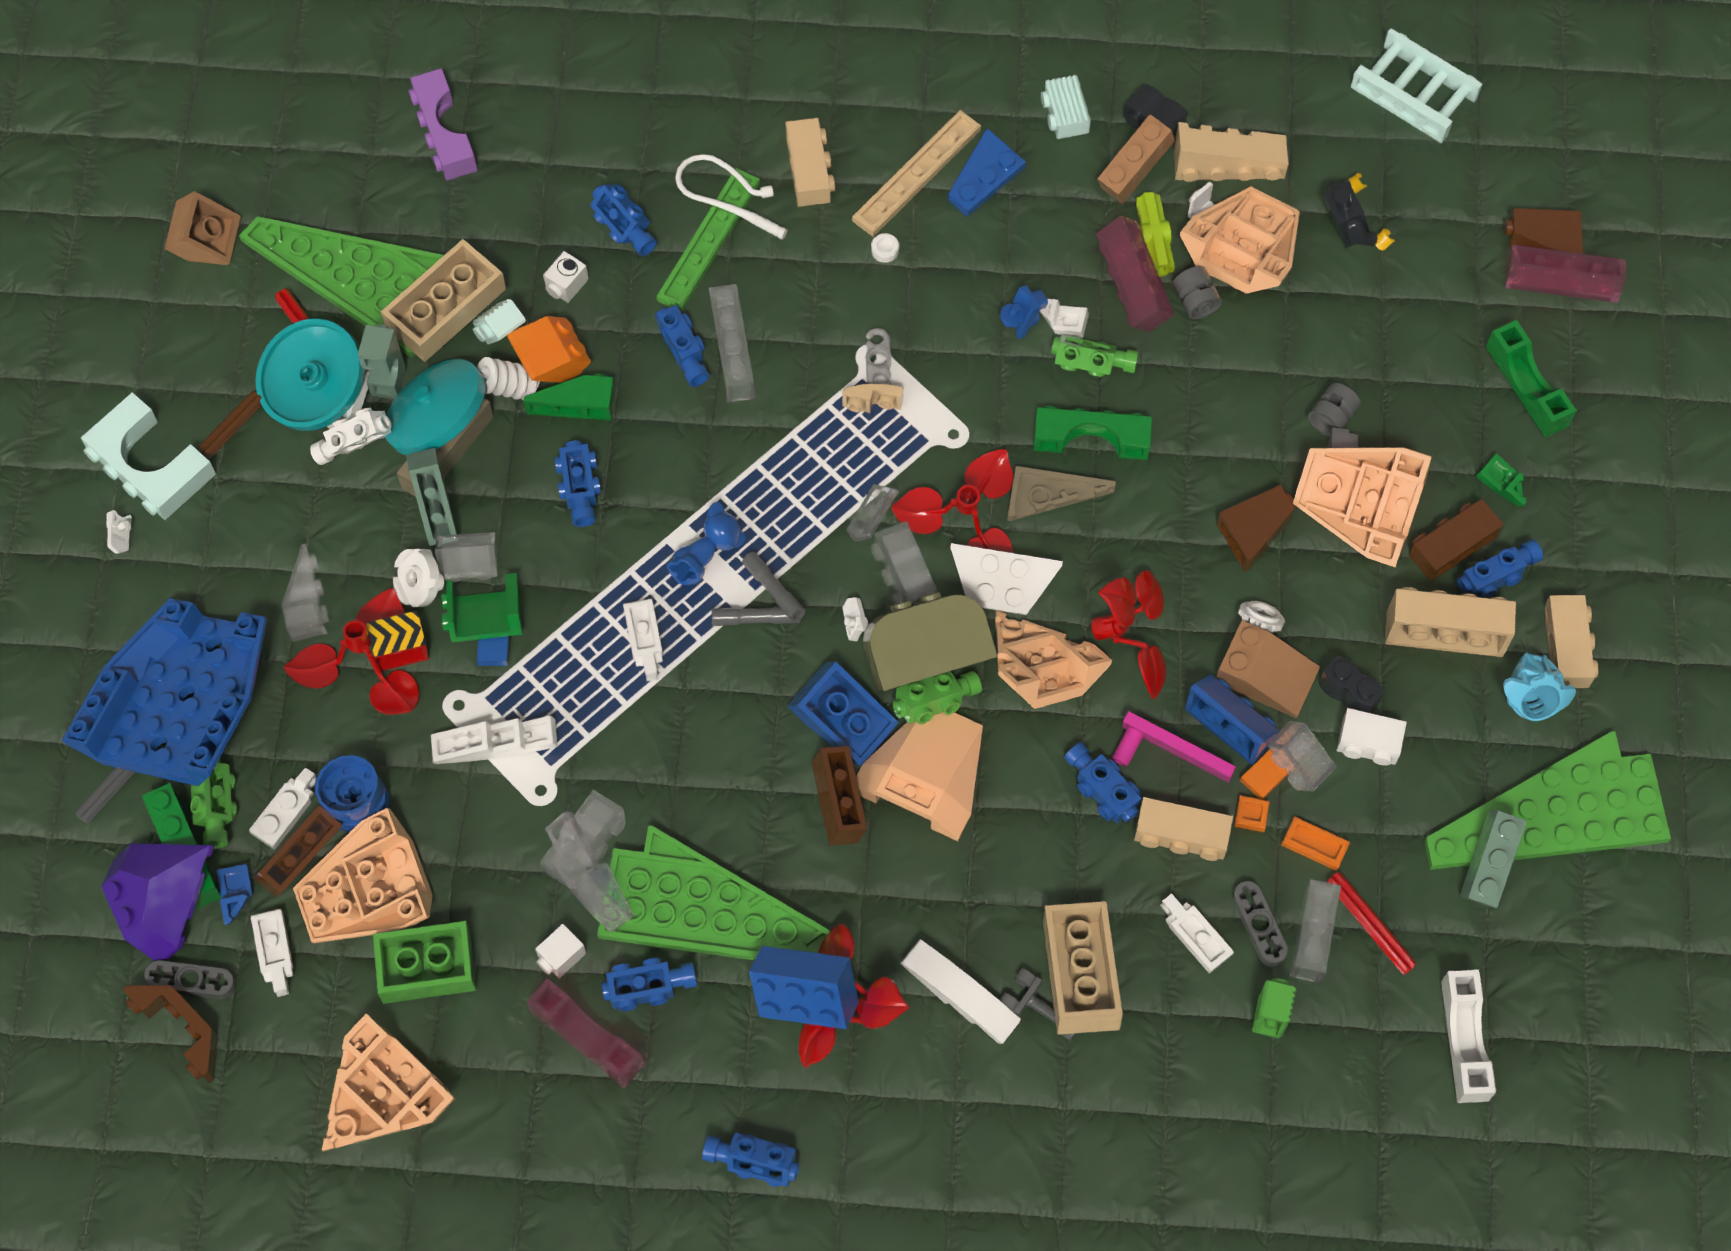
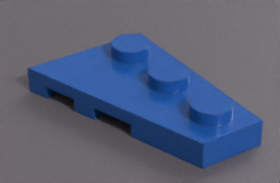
M987 128L950 190L948 201L968 217L1025 169L1026 161Z

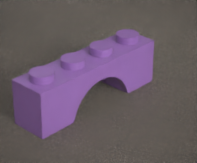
M442 68L410 78L413 89L408 90L413 106L419 105L420 111L416 113L421 128L427 127L428 133L424 135L429 150L435 149L437 154L432 156L437 172L443 171L447 181L477 171L474 154L467 135L450 132L440 125L442 115L453 106L450 90Z

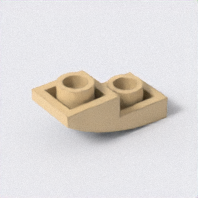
M862 384L844 388L842 393L843 407H847L853 412L863 411L870 413L874 403L883 409L890 410L894 408L901 410L904 387L887 384Z

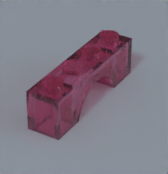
M548 978L527 1001L531 1013L624 1089L645 1065L640 1053L619 1036H615L599 1026L579 1008L569 995Z

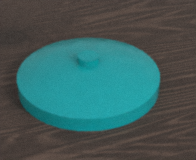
M323 319L302 320L280 331L265 348L257 367L256 391L257 395L261 396L260 403L264 410L280 424L299 431L321 429L340 419L354 404L364 380L365 369H362L358 358L360 346L357 341L341 326Z
M463 359L443 361L418 374L398 393L387 411L386 416L391 422L392 433L385 437L387 442L400 454L407 455L433 448L436 450L451 441L470 423L481 406L485 394L483 375L471 362Z

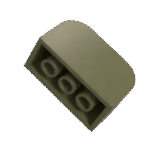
M940 592L919 597V603L912 605L911 601L891 605V612L879 615L869 623L863 637V647L875 689L879 691L889 690L998 657L982 607L970 597L963 595L941 597Z

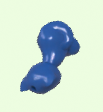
M713 503L707 511V519L703 525L705 537L696 540L692 544L681 546L673 554L672 560L668 562L667 568L669 573L679 584L688 586L702 580L705 574L704 566L712 560L716 548L722 551H729L742 546L745 542L746 536L740 530L737 519L731 514L726 513L721 503Z

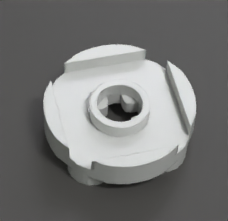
M406 549L397 557L394 567H399L398 577H393V585L400 601L405 605H412V607H425L431 604L437 592L442 590L444 586V578L439 573L438 565L431 550Z

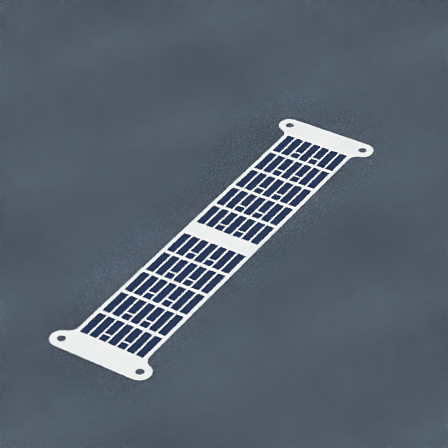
M866 345L860 347L856 353V363L859 367L857 376L844 388L867 384L865 356L868 349ZM876 354L877 358L872 363L882 365L887 359L881 354ZM891 357L890 379L880 375L874 378V382L876 384H884L889 380L892 385L904 387L901 410L894 408L890 410L883 409L873 403L870 413L863 411L853 412L847 407H843L842 393L844 388H842L485 691L478 694H471L463 690L449 693L442 705L445 715L458 728L485 721L492 725L517 718L525 722L551 715L556 723L558 747L488 759L531 804L545 806L551 803L557 795V785L555 783L557 769L722 627L712 626V609H743L766 589L742 564L743 558L748 553L756 552L770 568L775 578L778 579L930 447L943 445L954 449L965 445L969 439L968 428ZM955 429L959 432V437L957 439H950L948 432ZM713 503H721L725 512L737 519L740 530L746 536L745 542L742 546L729 551H722L716 548L712 560L704 566L705 574L702 580L688 586L679 584L669 573L667 568L668 562L672 560L673 554L681 546L692 544L696 540L705 537L703 525L707 519V511ZM652 599L663 653V662L656 663L658 679L651 681L646 680L644 666L636 667L623 604ZM456 700H462L465 703L464 708L460 711L453 708V703ZM538 785H544L547 788V792L543 796H538L535 793V788Z

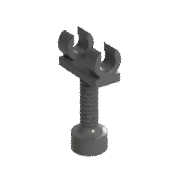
M1022 968L1017 974L1015 981L1028 989L1027 993L1020 1002L1007 993H1004L999 1001L1019 1018L1026 1007L1031 1006V1008L1037 1012L1039 1011L1041 1015H1044V1017L1049 1018V1020L1056 1024L1054 1008L1035 996L1042 986V980ZM1077 1033L1061 1035L1072 1041Z

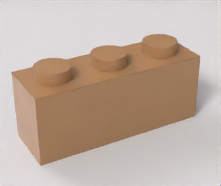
M1150 114L1097 178L1101 189L1123 205L1175 141L1172 130Z

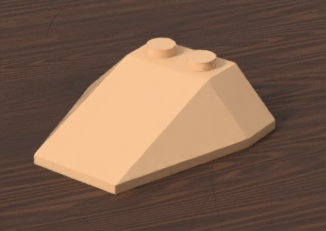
M1249 187L1193 216L1182 229L1180 237L1196 266L1205 267L1210 276L1247 294L1279 286L1290 272L1300 211L1253 187Z
M1405 447L1310 448L1293 504L1365 557L1396 567L1427 479L1432 456Z

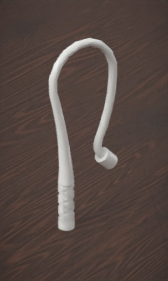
M700 154L691 156L678 167L675 177L677 186L687 197L732 212L776 237L778 236L782 240L785 238L787 229L756 213L688 191L682 183L681 176L688 164L694 161L708 160L730 172L752 195L762 196V198L772 197L773 190L771 185L760 187V190L753 189L738 171L713 155Z

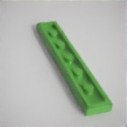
M735 168L747 180L750 186L757 190L760 185V178ZM731 174L716 200L745 209L753 195ZM712 205L656 296L658 302L668 307L677 305L680 312L683 311L740 216Z

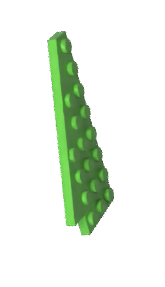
M259 216L239 235L241 242L364 326L384 325L381 311L444 256ZM397 339L400 350L412 358L415 353Z

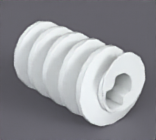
M484 357L477 366L485 380V394L492 393L495 396L502 394L506 398L512 396L516 400H524V396L535 393L540 384V381H532L524 366L520 363Z

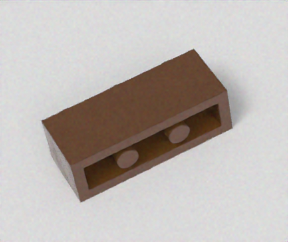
M1483 499L1475 504L1471 502L1465 504L1457 512V516L1451 520L1448 517L1443 519L1435 526L1436 530L1430 534L1424 532L1412 542L1413 547L1409 557L1430 582L1499 537L1504 524Z
M849 746L820 748L811 764L829 846L858 843L866 832L867 826Z
M319 805L256 874L254 879L277 898L339 830L342 824Z

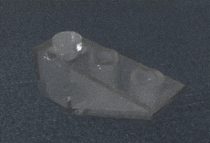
M306 544L301 545L282 602L286 628L292 642L327 634L325 623L330 622L326 605L321 606L320 597L324 596L321 579L316 580L314 571L319 570L315 553H309Z

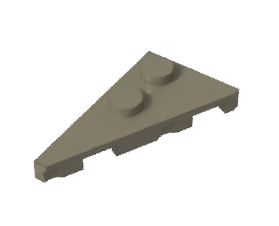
M1016 466L1007 521H1014L1114 493L1116 481Z

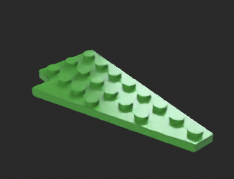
M1612 731L1426 837L1424 842L1430 870L1468 866L1471 864L1489 810H1498L1527 821L1514 860L1668 843L1671 836L1651 754L1621 757L1616 731Z
M648 825L644 852L613 848L597 936L598 939L755 961L762 946L818 953L821 943L830 930L661 830Z

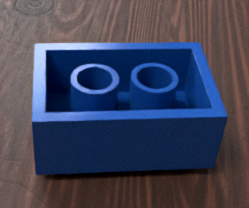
M762 946L749 970L759 1017L847 1029L859 1004L849 957Z

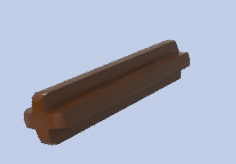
M255 391L250 392L197 447V450L205 458L211 459L262 406L260 403L261 396L257 395Z

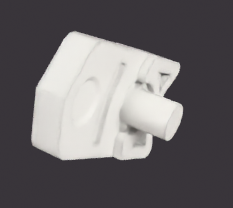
M115 510L107 513V546L116 554L124 553L129 550L132 517L131 515L121 517Z
M853 597L848 598L843 605L844 624L846 625L848 640L858 641L860 634L865 632L869 624L860 598Z

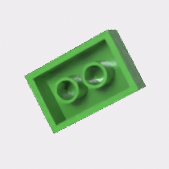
M466 921L373 934L377 989L383 1004L476 991L471 932Z

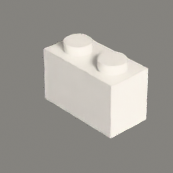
M1347 708L1343 717L1336 751L1342 752L1349 758L1358 759L1363 757L1372 759L1374 763L1379 765H1395L1401 753L1406 722Z

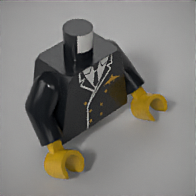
M1360 173L1355 174L1349 179L1328 182L1323 193L1324 206L1345 249L1357 244L1366 246L1376 245L1377 248L1384 251L1395 241L1389 237L1391 232L1386 228L1379 234L1369 231L1365 213L1355 195L1367 187L1366 184L1363 185L1360 182L1359 178L1362 177Z

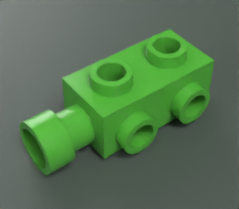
M1061 335L1060 338L1054 337L1051 354L1056 355L1054 364L1061 365L1062 369L1076 371L1078 368L1087 370L1093 376L1103 377L1105 374H1111L1113 366L1123 368L1124 372L1134 373L1139 351L1127 349V352L1116 350L1117 346L1103 341L1095 342L1081 339L1078 336Z
M949 671L896 688L893 709L898 718L904 717L908 724L916 721L918 724H925L932 719L933 715L942 712L945 715L955 713L962 704L963 696L971 697L981 693V682L974 671L962 674L957 680Z
M220 758L211 775L200 786L191 785L192 801L190 809L193 825L205 826L206 831L203 832V845H214L213 849L223 848L228 845V832L224 830V826L233 821L232 819L237 812L236 803L231 801V790L235 785V776L230 773L229 764L220 763Z

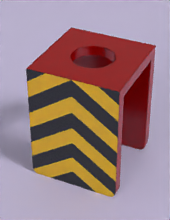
M417 611L367 623L374 658L381 671L429 660Z

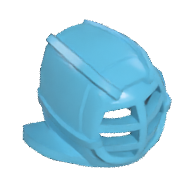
M1528 652L1522 656L1516 665L1511 678L1506 679L1503 684L1504 692L1507 696V704L1520 717L1531 721H1540L1555 715L1567 707L1576 694V689L1573 685L1565 686L1563 674L1546 655L1540 656L1529 654ZM1537 700L1535 703L1527 704V702Z

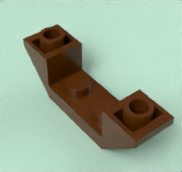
M171 985L126 986L123 991L129 999L125 1003L137 1016L143 1012L150 1019L165 1007L176 1020L181 1016L188 1023L184 1027L185 1030L197 1041L183 1054L190 1062L185 1067L197 1080L203 1076L210 1084L215 1077L218 1036Z

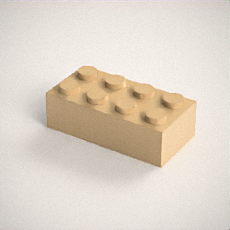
M462 239L381 311L384 325L394 329L397 339L426 362L506 290L503 273Z
M1412 587L1396 589L1386 613L1385 644L1503 657L1515 635L1516 602L1507 601L1503 597L1487 599L1478 598L1474 594L1450 595L1441 590L1423 592Z
M1106 901L1045 906L1043 928L1057 1035L1120 1030L1123 1013Z

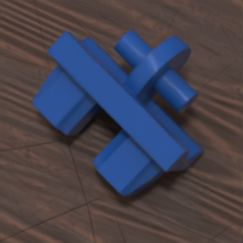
M1027 285L1022 286L1016 293L1012 303L1003 306L1000 311V319L1006 327L1015 328L1018 339L1024 338L1030 327L1037 325L1039 321L1038 312L1046 308L1049 303L1042 290L1039 289L1031 292Z

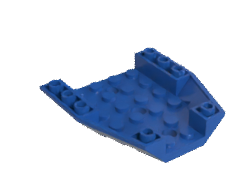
M169 598L103 667L62 741L103 765L200 786L211 775L252 699L267 623L266 617L241 612L236 622L203 616L194 603ZM218 644H222L219 649H215L211 652L213 647H215ZM195 693L192 698L186 699L184 701L187 695ZM167 742L165 748L157 750L159 745Z

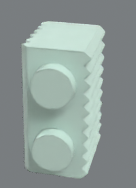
M1077 75L1052 79L1051 81L1047 80L1045 82V90L1041 92V101L1043 108H1048L1050 112L1047 115L1050 131L1055 130L1057 139L1089 133L1091 121Z
M506 299L496 303L487 312L482 313L481 316L473 320V325L475 326L473 332L481 342L485 341L487 344L500 341L526 322V319L511 299Z

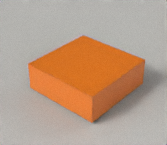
M1240 795L1234 827L1264 832L1270 801Z

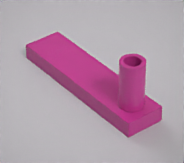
M1129 711L1123 720V728L1126 729V732L1111 758L1117 764L1127 767L1142 739H1145L1230 783L1236 766Z

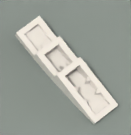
M551 715L525 722L517 718L490 725L485 721L431 734L432 757L435 764L494 759L558 747L556 723Z
M918 940L900 963L945 1004L953 1006L971 1024H977L998 1044H1003L1021 1021L1017 1015L983 986L922 940Z

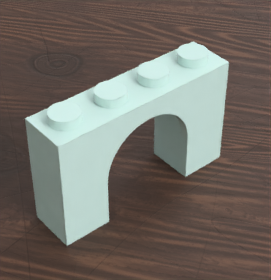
M131 393L81 437L86 447L83 451L94 463L99 460L104 465L103 470L111 479L115 481L119 478L124 483L122 487L131 497H140L143 500V507L151 515L154 516L157 513L166 520L213 478L216 473L210 461L191 444L168 465L159 470L142 472L131 468L127 464L131 447L158 423L152 409L134 393Z

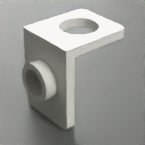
M1211 182L1195 191L1190 197L1187 215L1189 219L1214 206L1210 201L1213 188Z

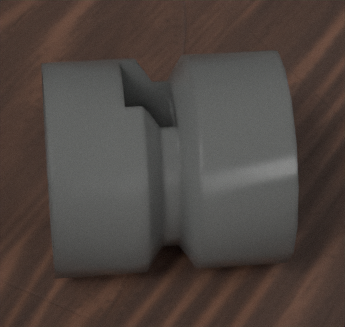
M1203 266L1189 268L1179 274L1173 281V286L1180 299L1183 300V305L1191 319L1207 317L1222 305V299L1215 286H1211L1212 280Z
M1332 383L1322 395L1321 400L1309 412L1308 419L1315 429L1330 437L1332 428H1345L1348 420L1359 409L1361 405L1360 398L1349 387L1340 383Z

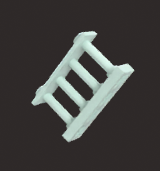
M1390 29L1384 44V48L1387 51L1371 70L1362 65L1359 66L1354 73L1351 88L1442 143L1448 136L1453 122L1448 118L1464 98L1472 102L1477 100L1482 83L1409 40L1406 35ZM1399 56L1410 64L1395 83L1391 84L1380 77V75L1393 59ZM1420 69L1433 78L1417 98H1414L1404 92L1403 89ZM1443 83L1456 92L1440 112H1437L1427 106L1426 103Z

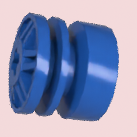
M355 755L340 756L324 766L316 779L315 794L323 809L342 824L339 828L340 830L350 833L362 820L385 808H390V795L385 784L373 765L364 758Z

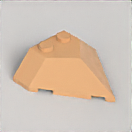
M997 610L995 612L998 675L1034 709L1082 696L1112 663V660L1095 644L1083 641L1082 644H1077L1066 640V634L1026 620L1019 622L1007 619L1006 613Z
M365 1014L344 1037L343 1055L340 1069L337 1071L328 1116L330 1121L327 1136L323 1141L322 1151L433 1123L455 1099L445 1085L419 1059L368 1014Z

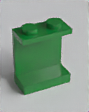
M517 573L505 574L506 591L456 597L453 581H446V593H442L441 597L443 610H447V613H442V625L444 631H449L451 643L522 635L521 593Z

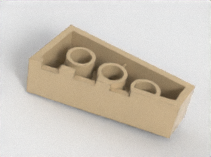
M1178 123L1173 150L1175 180L1192 182L1196 180L1222 181L1224 179H1239L1241 181H1248L1251 179L1277 180L1285 178L1288 167L1286 135L1255 131L1250 132L1248 135H1242L1238 129L1228 128L1225 132L1212 131V126L1201 125L1199 129L1188 128V123Z

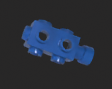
M618 184L600 185L592 193L594 200L590 204L595 211L593 217L599 223L606 224L611 229L609 234L614 241L618 243H633V248L640 256H646L655 249L657 241L649 232H645L651 222L644 215L643 209L634 204L628 197L627 191Z
M677 305L659 310L655 314L658 329L664 338V342L668 345L676 359L677 365L681 368L682 372L685 371L684 377L689 386L696 387L702 385L710 377L707 369L702 364V351H705L700 337L698 335L694 336L691 332L692 324L686 313L681 314Z
M570 441L565 444V447L559 448L560 456L555 457L557 474L562 473L564 481L558 482L560 500L566 499L568 509H573L571 511L572 524L576 527H587L596 521L594 509L591 506L597 505L595 495L601 494L599 478L593 477L592 469L597 468L595 451L589 452L588 444L582 445L580 441Z
M1534 539L1521 544L1519 549L1516 547L1505 549L1500 554L1486 561H1480L1475 566L1465 570L1463 576L1457 578L1458 587L1463 594H1474L1478 598H1489L1498 591V588L1505 585L1512 587L1523 579L1522 575L1528 566L1527 564L1533 565L1543 560L1542 549Z
M1082 742L1076 744L1067 752L1064 759L1072 767L1076 766L1080 771L1077 777L1079 782L1077 787L1081 794L1087 799L1091 796L1099 804L1097 810L1105 820L1109 821L1112 819L1116 824L1122 819L1126 823L1139 813L1137 807L1142 799L1139 789L1131 781L1127 782L1120 775V769L1111 759L1107 760L1102 754L1093 760L1089 755L1090 751ZM1099 770L1105 777L1100 778L1096 776L1095 772ZM1119 792L1124 797V800L1117 799L1115 794Z
M660 958L647 959L642 962L643 966L631 968L630 964L616 965L612 967V972L606 973L607 981L601 982L604 1001L610 1000L612 1008L619 1009V1011L634 1010L637 1008V1005L649 1003L652 1006L667 1003L668 999L674 998L672 988L684 986L685 989L697 987L693 962L681 964V968L669 970L668 962L661 963ZM654 982H660L662 984V987L654 989L650 988L652 983ZM623 988L631 989V993L621 995L620 991Z
M735 1133L731 1144L722 1142V1138L709 1135L702 1153V1160L712 1163L717 1161L727 1163V1171L737 1173L740 1178L747 1179L752 1177L767 1181L772 1187H788L790 1181L795 1182L800 1163L796 1162V1149L784 1143H772L761 1140L750 1134ZM747 1164L750 1168L743 1169L741 1166ZM774 1173H777V1174H779L780 1176H779V1177H772L771 1175L774 1174Z

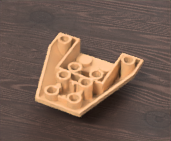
M943 712L933 715L932 719L925 724H918L917 721L911 724L906 722L862 764L856 776L860 796L874 803H877L880 797L931 820L932 830L958 841L971 817L983 725L957 713L945 715Z
M385 808L362 820L293 888L311 942L314 944L405 930L430 917L433 896L415 845L389 808Z

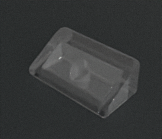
M873 484L846 530L853 541L859 542L871 539L897 495V489Z

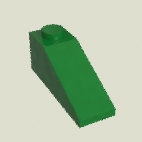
M604 374L583 375L524 396L526 414L611 421L615 396L613 377H608Z

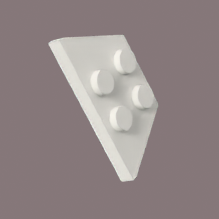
M951 543V551L965 596L975 600L983 609L1027 616L1038 598L1061 569L1063 561Z

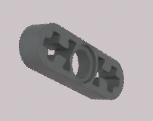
M1250 881L1240 883L1234 891L1233 903L1260 961L1266 966H1279L1285 960L1288 948L1272 912L1257 884ZM1244 890L1248 894H1254L1251 902L1255 910L1249 914L1246 913L1251 908L1248 900L1240 899ZM1258 916L1265 918L1269 924L1268 929L1265 931L1255 930L1251 924L1252 919ZM1270 934L1274 935L1269 940L1273 949H1280L1277 958H1274L1272 954H1266L1269 948L1266 938Z
M154 961L147 966L144 973L145 981L149 986L171 985L181 995L226 999L236 989L234 977L228 970L223 968ZM163 969L167 976L175 977V986H173L174 982L170 978H161L160 982L157 983L153 975L159 974L160 970ZM187 973H197L199 979L195 986L187 988L182 985V979ZM208 974L207 978L211 982H219L221 977H224L228 984L227 986H222L218 991L214 984L206 983L205 975Z

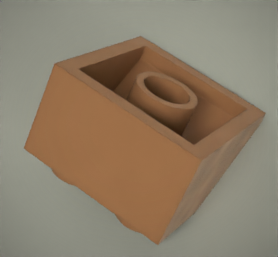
M194 191L176 201L165 250L187 261L228 265L230 264L241 216Z

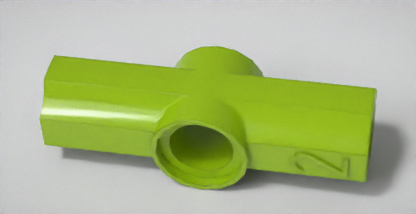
M1147 192L1136 199L1140 220V243L1142 248L1146 250L1150 275L1163 277L1174 272L1175 268L1170 246L1171 229L1169 221H1165L1160 195L1154 192Z

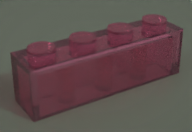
M1119 216L1096 233L1100 243L1099 249L1105 256L1109 266L1108 272L1115 281L1118 297L1127 311L1128 322L1133 328L1151 332L1175 314L1137 221Z
M1513 245L1506 266L1505 288L1618 303L1625 284L1626 260Z

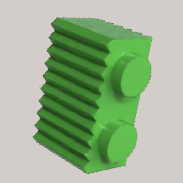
M1274 978L1271 981L1265 982L1258 997L1252 1032L1275 1038L1283 1036L1290 1022L1293 1000L1295 998L1294 994L1296 992L1295 987L1290 986L1288 981Z

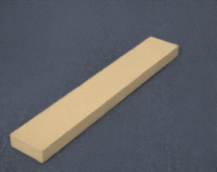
M960 110L852 216V221L874 237L981 131V125Z

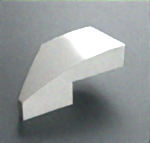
M1048 299L1049 303L1046 308L1039 311L1056 334L1083 338L1089 315L1088 309L1060 306L1057 299Z

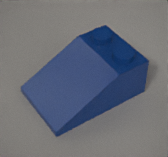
M836 661L824 663L787 706L810 729L833 747L849 746L852 761L858 766H862L899 723Z

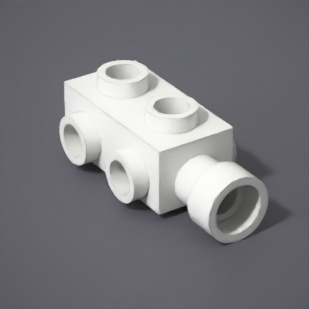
M365 408L355 413L356 417L350 420L342 419L332 424L333 428L323 432L325 440H320L311 445L310 451L315 462L319 465H324L332 461L334 456L338 454H348L356 449H361L365 445L392 433L391 422L386 416L385 411H372V408Z

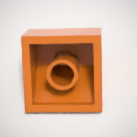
M546 316L507 335L532 381L563 383L577 378L591 363L585 352L584 345L579 341L572 324L567 318Z

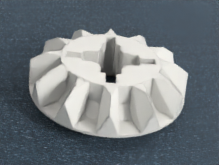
M1243 602L1238 612L1243 621L1268 632L1280 631L1285 624V619L1281 613L1273 606L1264 602Z

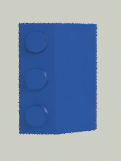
M1210 674L1190 688L1184 710L1252 766L1276 742L1280 732L1276 724L1270 718L1262 717L1258 714L1247 699L1239 698L1235 695L1224 680L1216 679Z

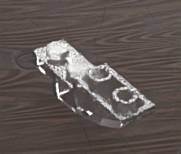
M562 813L545 828L556 849L550 857L563 880L581 904L606 929L614 932L634 915L608 864H598L573 813Z

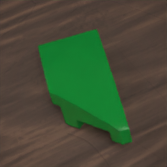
M1496 453L1477 473L1476 477L1498 495L1521 508L1526 503V497H1523L1522 491L1523 473H1518Z

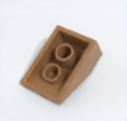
M1242 620L1218 670L1216 679L1224 680L1234 692L1297 719L1320 666L1272 633Z

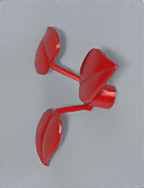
M1006 449L988 452L975 459L966 469V485L959 488L956 499H951L950 503L942 508V498L939 493L928 487L915 488L892 505V512L897 520L904 527L918 534H930L939 530L943 523L941 514H945L953 507H956L960 513L972 515L978 536L969 540L966 546L1013 553L1010 539L1000 529L991 528L984 534L982 533L977 511L981 493L987 498L997 499L1005 496L1012 487L1013 472Z
M1145 570L1138 574L1135 590L1131 582L1127 578L1122 577L1110 581L1098 592L1108 604L1112 614L1093 618L1091 628L1097 640L1113 638L1114 644L1124 643L1142 648L1138 653L1139 668L1151 699H1155L1165 683L1167 673L1166 663L1161 651L1157 646L1149 647L1145 642L1121 637L1123 633H1126L1127 627L1133 624L1135 614L1145 610L1150 620L1157 619L1162 614L1164 608L1162 588L1153 572ZM1136 595L1139 602L1141 603V605L1138 608L1134 607L1136 602Z
M394 588L388 589L371 599L360 609L356 620L350 621L344 626L343 635L345 639L340 641L341 648L338 657L332 647L326 644H314L300 651L290 662L284 665L285 672L300 685L309 688H323L337 680L339 672L336 665L342 663L346 648L354 653H365L381 681L370 690V702L378 712L387 715L409 713L416 708L419 701V690L414 678L401 670L393 671L385 678L369 648L371 641L367 629L368 622L405 614Z
M842 923L835 926L821 943L818 953L849 957L851 961L854 953V940L849 928ZM887 977L880 978L872 984L868 991L854 980L856 990L863 994L864 997L858 1001L859 1004L856 1008L859 1016L852 1017L850 1023H860L870 1029L885 1027L909 1009L897 984L892 979ZM805 1023L800 1033L798 1046L800 1060L805 1068L820 1062L830 1053L836 1039V1029L834 1027Z

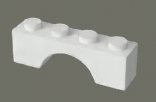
M1479 970L1448 971L1441 984L1457 1103L1488 1102L1496 1093L1492 1061L1487 1057L1482 1037L1481 1011L1483 995Z

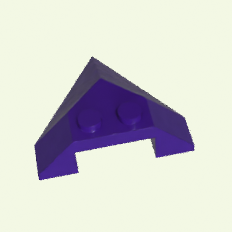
M131 843L113 859L102 883V890L123 938L154 961H167L182 948L185 936L182 935L186 919H191L205 877V873L202 872L206 857H211L214 845Z

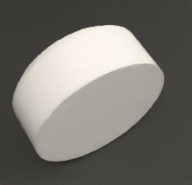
M887 233L877 235L871 244L873 257L885 263L896 259L899 254L897 238Z

